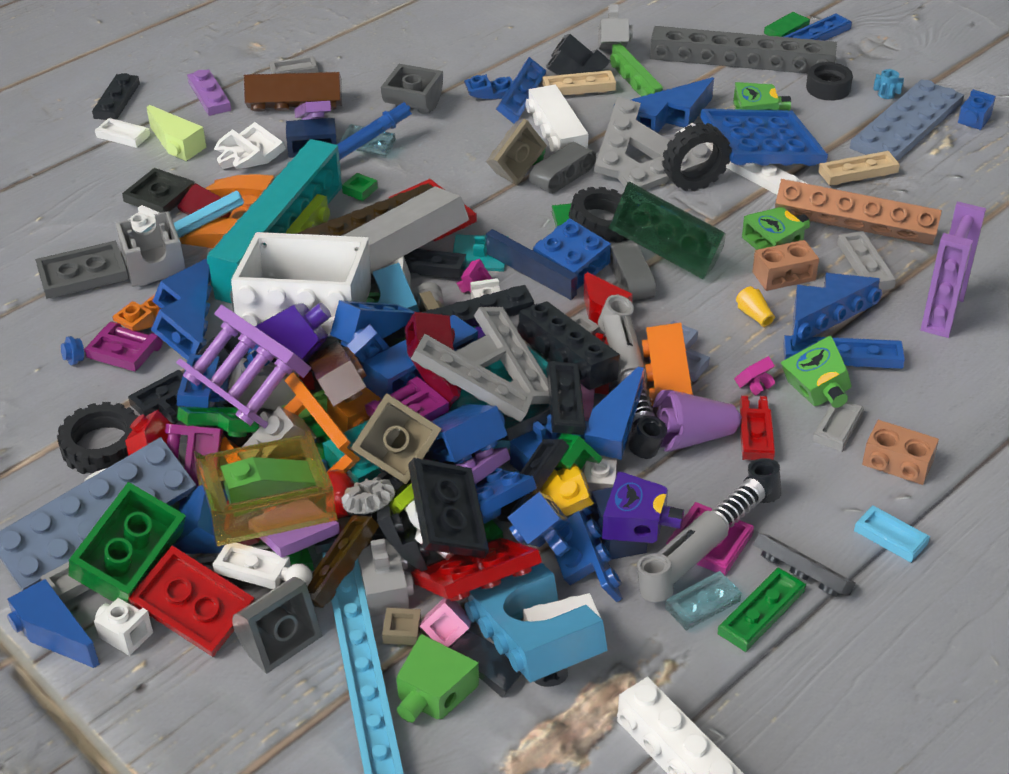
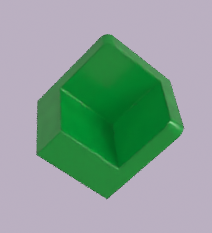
M562 433L559 437L570 447L555 467L558 470L562 468L570 469L574 463L582 469L587 461L597 464L602 461L603 458L580 436Z

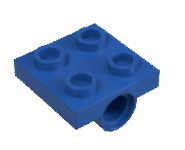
M497 468L475 484L483 524L501 515V508L537 489L533 476Z

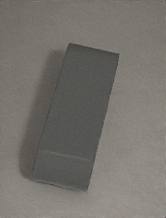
M571 142L537 163L530 172L529 181L535 186L553 194L591 170L596 161V153L576 142Z
M632 240L612 243L609 266L619 287L632 293V300L655 297V279L637 242Z

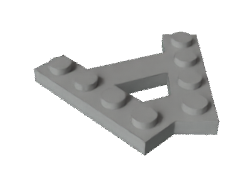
M617 97L595 163L594 172L618 178L632 196L671 181L662 166V161L664 160L663 152L667 150V144L670 140L636 120L641 103ZM705 143L698 144L685 155L681 163V171L688 172L699 168L709 159L712 151ZM628 144L653 159L640 164L626 155Z
M479 307L474 317L486 336L454 351L424 334L411 357V360L417 362L421 367L431 370L445 378L449 383L471 393L477 399L485 401L492 406H497L502 413L513 417L519 422L526 416L530 405L550 404L547 378L503 307ZM501 359L513 381L508 382L485 369V367Z

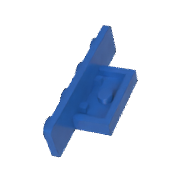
M588 506L567 518L570 523L559 531V534L568 543L571 550L562 557L556 554L555 557L563 579L570 586L596 571L601 587L618 602L623 599L618 588L622 583L616 571L609 565L612 557L606 546L600 542L599 538L602 536V532L597 523L591 519L590 514L593 513V509L591 506Z

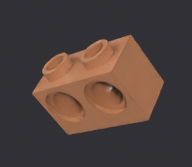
M805 240L758 249L754 253L752 272L766 291L815 281L817 277L819 257Z
M878 419L866 443L862 465L923 485L934 462L939 439Z

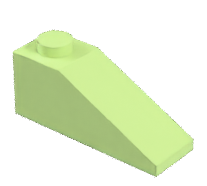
M149 105L146 107L150 128L168 154L187 161L207 148L202 126Z

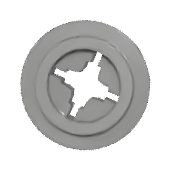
M376 477L373 480L366 478L364 482H355L354 487L347 488L341 500L346 511L354 514H369L384 508L395 496V490L390 480H381L380 477Z

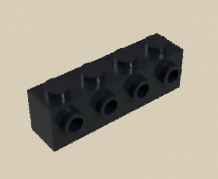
M546 301L519 311L517 330L522 339L550 361L578 364L580 382L585 388L592 390L618 380L620 354L551 303Z

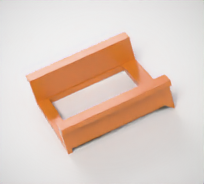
M293 372L284 381L296 396L283 408L297 416L306 408L336 447L345 454L328 471L339 469L348 472L361 458L349 446L351 443L298 375ZM224 437L221 443V453L228 463L243 460L238 453L240 447L227 437ZM326 489L307 494L306 496L315 503L325 493ZM282 501L279 503L261 507V509L264 512L266 510L284 504V502Z

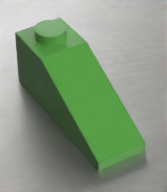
M251 457L220 466L225 491L233 515L329 488L319 461Z

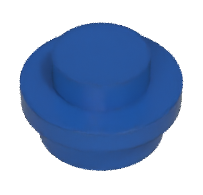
M72 336L66 337L65 343L61 344L62 358L67 360L70 365H76L77 362L84 360L83 343L80 338L74 339Z

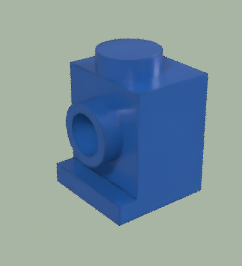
M972 89L970 96L961 106L958 123L981 130L991 118L996 96Z

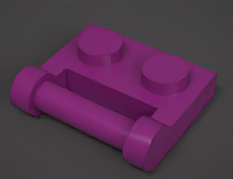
M111 321L84 348L86 358L136 372L154 351L161 349L163 340L155 333L149 335L123 328L119 323Z
M414 377L407 382L405 387L390 394V396L429 421L449 412V402L419 377ZM382 399L379 401L373 400L365 405L369 418H371Z
M166 424L165 433L168 434L167 446L177 460L181 435L188 436L184 469L196 484V488L207 479L217 484L223 429Z

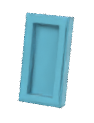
M873 505L855 523L854 531L911 563L928 545L930 539L929 535Z

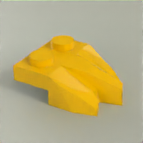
M575 463L570 469L562 468L558 471L554 469L539 491L550 496L566 517L593 505L586 477Z

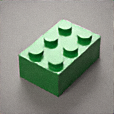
M127 482L69 559L68 576L112 602L120 598L131 605L128 598L183 533L186 515L132 483Z

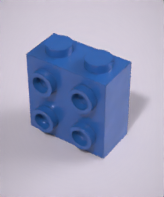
M569 218L562 225L557 226L543 240H539L533 247V251L577 274L578 289L584 284V274L589 272L596 275L610 263L611 243Z
M465 404L432 420V423L442 429L425 454V458L435 459L439 462L450 461L454 464H461L472 458L471 454L478 450L485 451L498 445L497 440L507 436L503 414L498 410L497 406Z

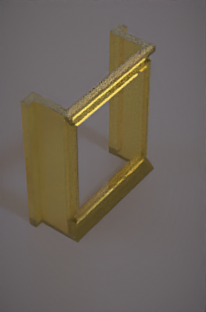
M310 430L305 431L304 436L299 435L210 453L205 456L194 451L197 480L199 486L203 485L212 515L217 546L337 520L333 486ZM251 457L304 460L308 463L316 486L227 504L220 481H223L220 466Z

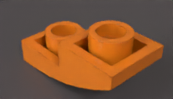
M155 294L141 305L134 301L130 302L112 316L113 321L132 331H140L152 327L159 309H161L153 302Z

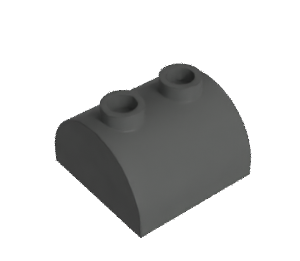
M399 63L381 86L382 99L385 103L395 104L396 106L405 102L411 108L418 109L419 113H430L436 108L441 96L443 71Z
M292 577L234 614L232 618L235 633L242 647L266 674L323 636L307 584L298 577Z

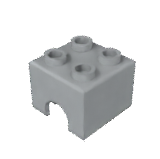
M169 211L154 214L155 226L145 233L135 231L132 228L131 220L115 223L122 256L132 286H147L154 281L163 280L185 269L181 242Z

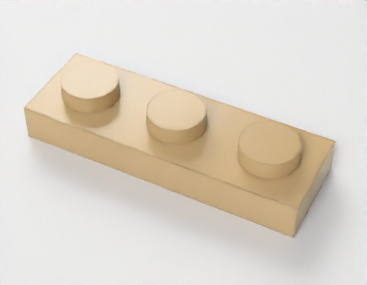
M611 70L543 77V87L556 84L562 95H584L585 93L594 92L606 93L616 90V81Z
M889 151L820 163L818 172L830 186L898 173L900 164Z

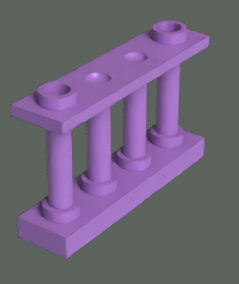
M957 201L950 233H943L940 240L920 331L949 338L958 302H963L986 208Z
M221 304L214 314L223 321L220 326L223 329L193 367L180 358L176 363L186 370L183 376L197 387L201 382L238 408L239 410L235 415L251 426L255 421L263 428H266L269 423L256 414L286 374L290 375L294 371L304 378L311 367L296 354ZM238 333L241 334L238 338L240 340L216 373L210 380L203 375L227 342L232 336L236 337ZM257 345L256 352L258 354L229 392H225L220 388L248 350L250 348L253 350ZM276 358L277 360L274 363L276 367L248 404L245 406L240 403L238 399L264 365Z

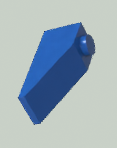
M339 300L330 335L340 339V344L347 347L351 342L352 336L358 330L365 329L370 324L383 339L406 326L415 311L399 304Z
M637 367L592 409L589 421H585L584 435H580V437L600 456L622 460L644 387V367Z
M46 579L7 598L12 611L7 614V617L16 633L22 631L31 643L92 668L100 665L92 640Z

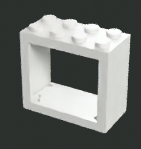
M256 232L231 279L234 313L255 327L295 304L304 303L311 310L321 302L331 313V317L321 326L328 334V337H333L330 333L339 300L366 302L371 290L369 237Z

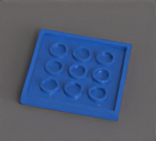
M701 110L700 118L705 125L710 123L714 127L716 126L729 140V146L732 148V152L729 154L731 163L736 165L757 163L762 166L769 164H781L784 166L804 164L815 166L816 164L827 162L828 154L793 111Z

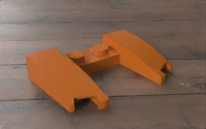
M249 174L216 179L213 184L205 189L221 198L234 191H238L244 200V204L234 209L229 218H217L180 237L181 244L214 248L222 237L235 225L236 221L249 209L250 205L274 181V175Z

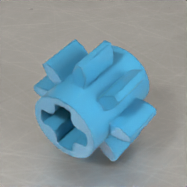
M883 70L881 75L876 74L873 90L878 91V96L881 98L892 99L896 96V93L901 94L904 78H899V73L895 70Z

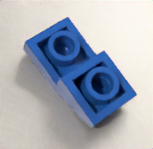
M487 74L482 76L476 75L464 80L469 95L481 99H502L513 82L510 76L499 77L494 81H489Z

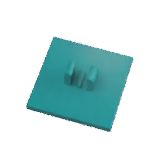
M456 234L453 253L466 254L467 264L464 270L467 269L472 261L480 259L487 271L504 272L505 264L487 254L486 235Z

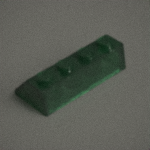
M630 181L625 187L609 226V229L701 279H704L714 268L725 244V232Z

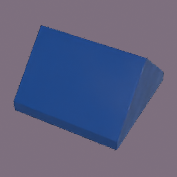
M207 479L180 501L178 511L185 514L186 518L183 533L173 545L185 554L220 553L228 541L234 542L223 529L228 501L225 489Z

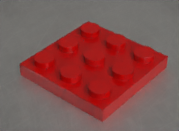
M500 537L488 542L489 553L484 559L456 554L449 560L442 559L427 565L428 569L421 572L416 569L411 571L415 585L450 599V601H458L470 595L469 591L476 588L488 589L499 585L501 579L509 575L518 577L528 574L532 571V566L542 563L538 549Z

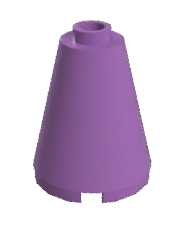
M662 390L654 400L653 407H658L657 418L661 419L667 427V434L660 448L664 447L663 451L666 452L733 435L741 424L740 412L733 404L675 390Z

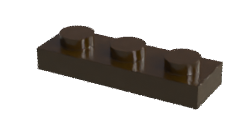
M353 515L312 573V580L307 587L314 607L324 608L334 598L336 589L341 581L354 569L355 561L363 549L367 548L371 541H373L374 533L378 529L379 524L372 517Z

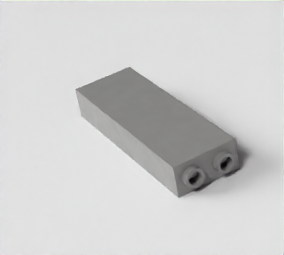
M435 186L343 236L369 237L371 274L373 271L379 270L465 223L469 218L460 195Z

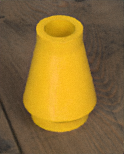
M749 286L737 295L738 309L757 321L762 327H766L774 321L775 315L771 312L759 289Z

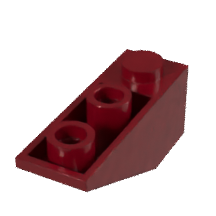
M414 312L405 327L407 354L410 359L424 334L453 350L455 331L454 328H451L450 315ZM412 360L426 384L449 402L450 409L454 402L459 399L461 388L449 383L445 378L421 367Z

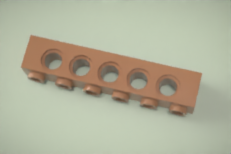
M781 179L775 202V208L783 207L795 217L805 214L809 221L933 245L942 212L939 209Z

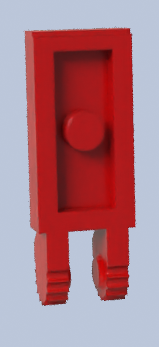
M741 395L740 436L742 460H757L760 458L774 460L775 447L771 409H768L767 396H760L758 409L749 408L750 401L748 396Z

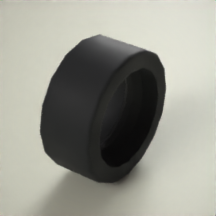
M834 62L817 63L808 70L806 89L810 95L818 99L831 101L843 99L851 91L852 71L848 67Z

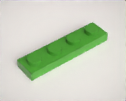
M621 43L612 45L611 66L632 86L633 90L641 97L663 91L661 84Z

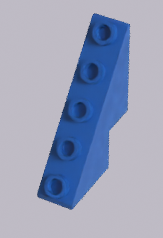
M714 78L630 99L641 103L636 120L657 133L666 123L683 128L690 125L700 115L701 110L712 100Z
M207 258L161 280L153 298V302L161 309H159L151 331L187 361L190 354L198 355L197 353L207 343V339L203 337L208 328V321L205 319L209 312L210 303L206 301H208L212 286L208 285L211 281V274Z
M826 273L824 287L797 285L793 311L792 346H796L876 305L882 296V290L879 289L880 278Z

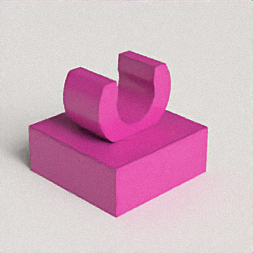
M478 259L469 264L461 276L462 281H458L456 284L462 293L467 291L471 293L470 282L489 280L492 277L482 261Z
M768 356L744 369L734 380L739 388L750 384L751 392L754 395H758L763 391L760 382L765 385L766 389L771 388L775 384L774 378L767 373L775 365Z

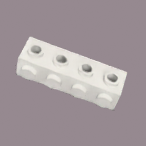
M649 677L644 678L619 694L617 721L667 774H744Z

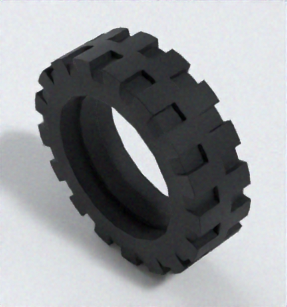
M696 123V126L689 125L685 127L684 131L677 132L674 135L673 141L670 140L668 142L667 150L663 152L664 160L662 161V166L672 182L684 191H688V189L697 191L698 188L702 187L704 189L709 186V183L716 182L719 179L718 176L724 174L727 169L726 165L730 163L729 154H731L732 148L729 146V140L716 126L714 127L710 123H706V125ZM706 142L713 143L712 153L702 166L688 172L681 171V163L685 155L692 148Z
M588 187L587 190L581 189L578 194H574L568 216L609 243H619L622 240L628 241L631 239V236L635 235L641 210L639 206H636L637 203L633 199L630 200L628 195L620 194L615 189L607 190L606 187H599V189ZM587 210H606L614 213L622 220H604L592 215Z
M102 402V405H96V403L87 405L88 408H79L74 411V415H68L64 419V425L59 426V435H57L64 462L66 461L67 466L72 470L76 468L77 472L81 474L86 472L92 474L109 468L126 458L128 452L125 440L132 431L130 428L132 422L138 417V415H135L134 410L130 407L126 409L120 403L111 405V402ZM117 428L125 432L119 441L107 447L86 449L77 445V442L85 434L96 429Z

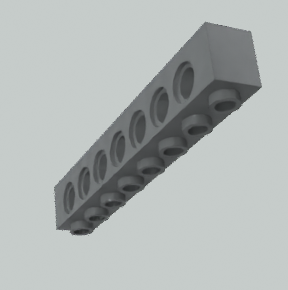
M654 26L651 37L650 59L808 74L810 67L817 63H835L837 42Z

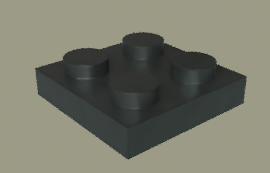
M153 168L122 193L123 201L137 207L143 205L159 213L170 212L181 202L189 189L195 184V181Z

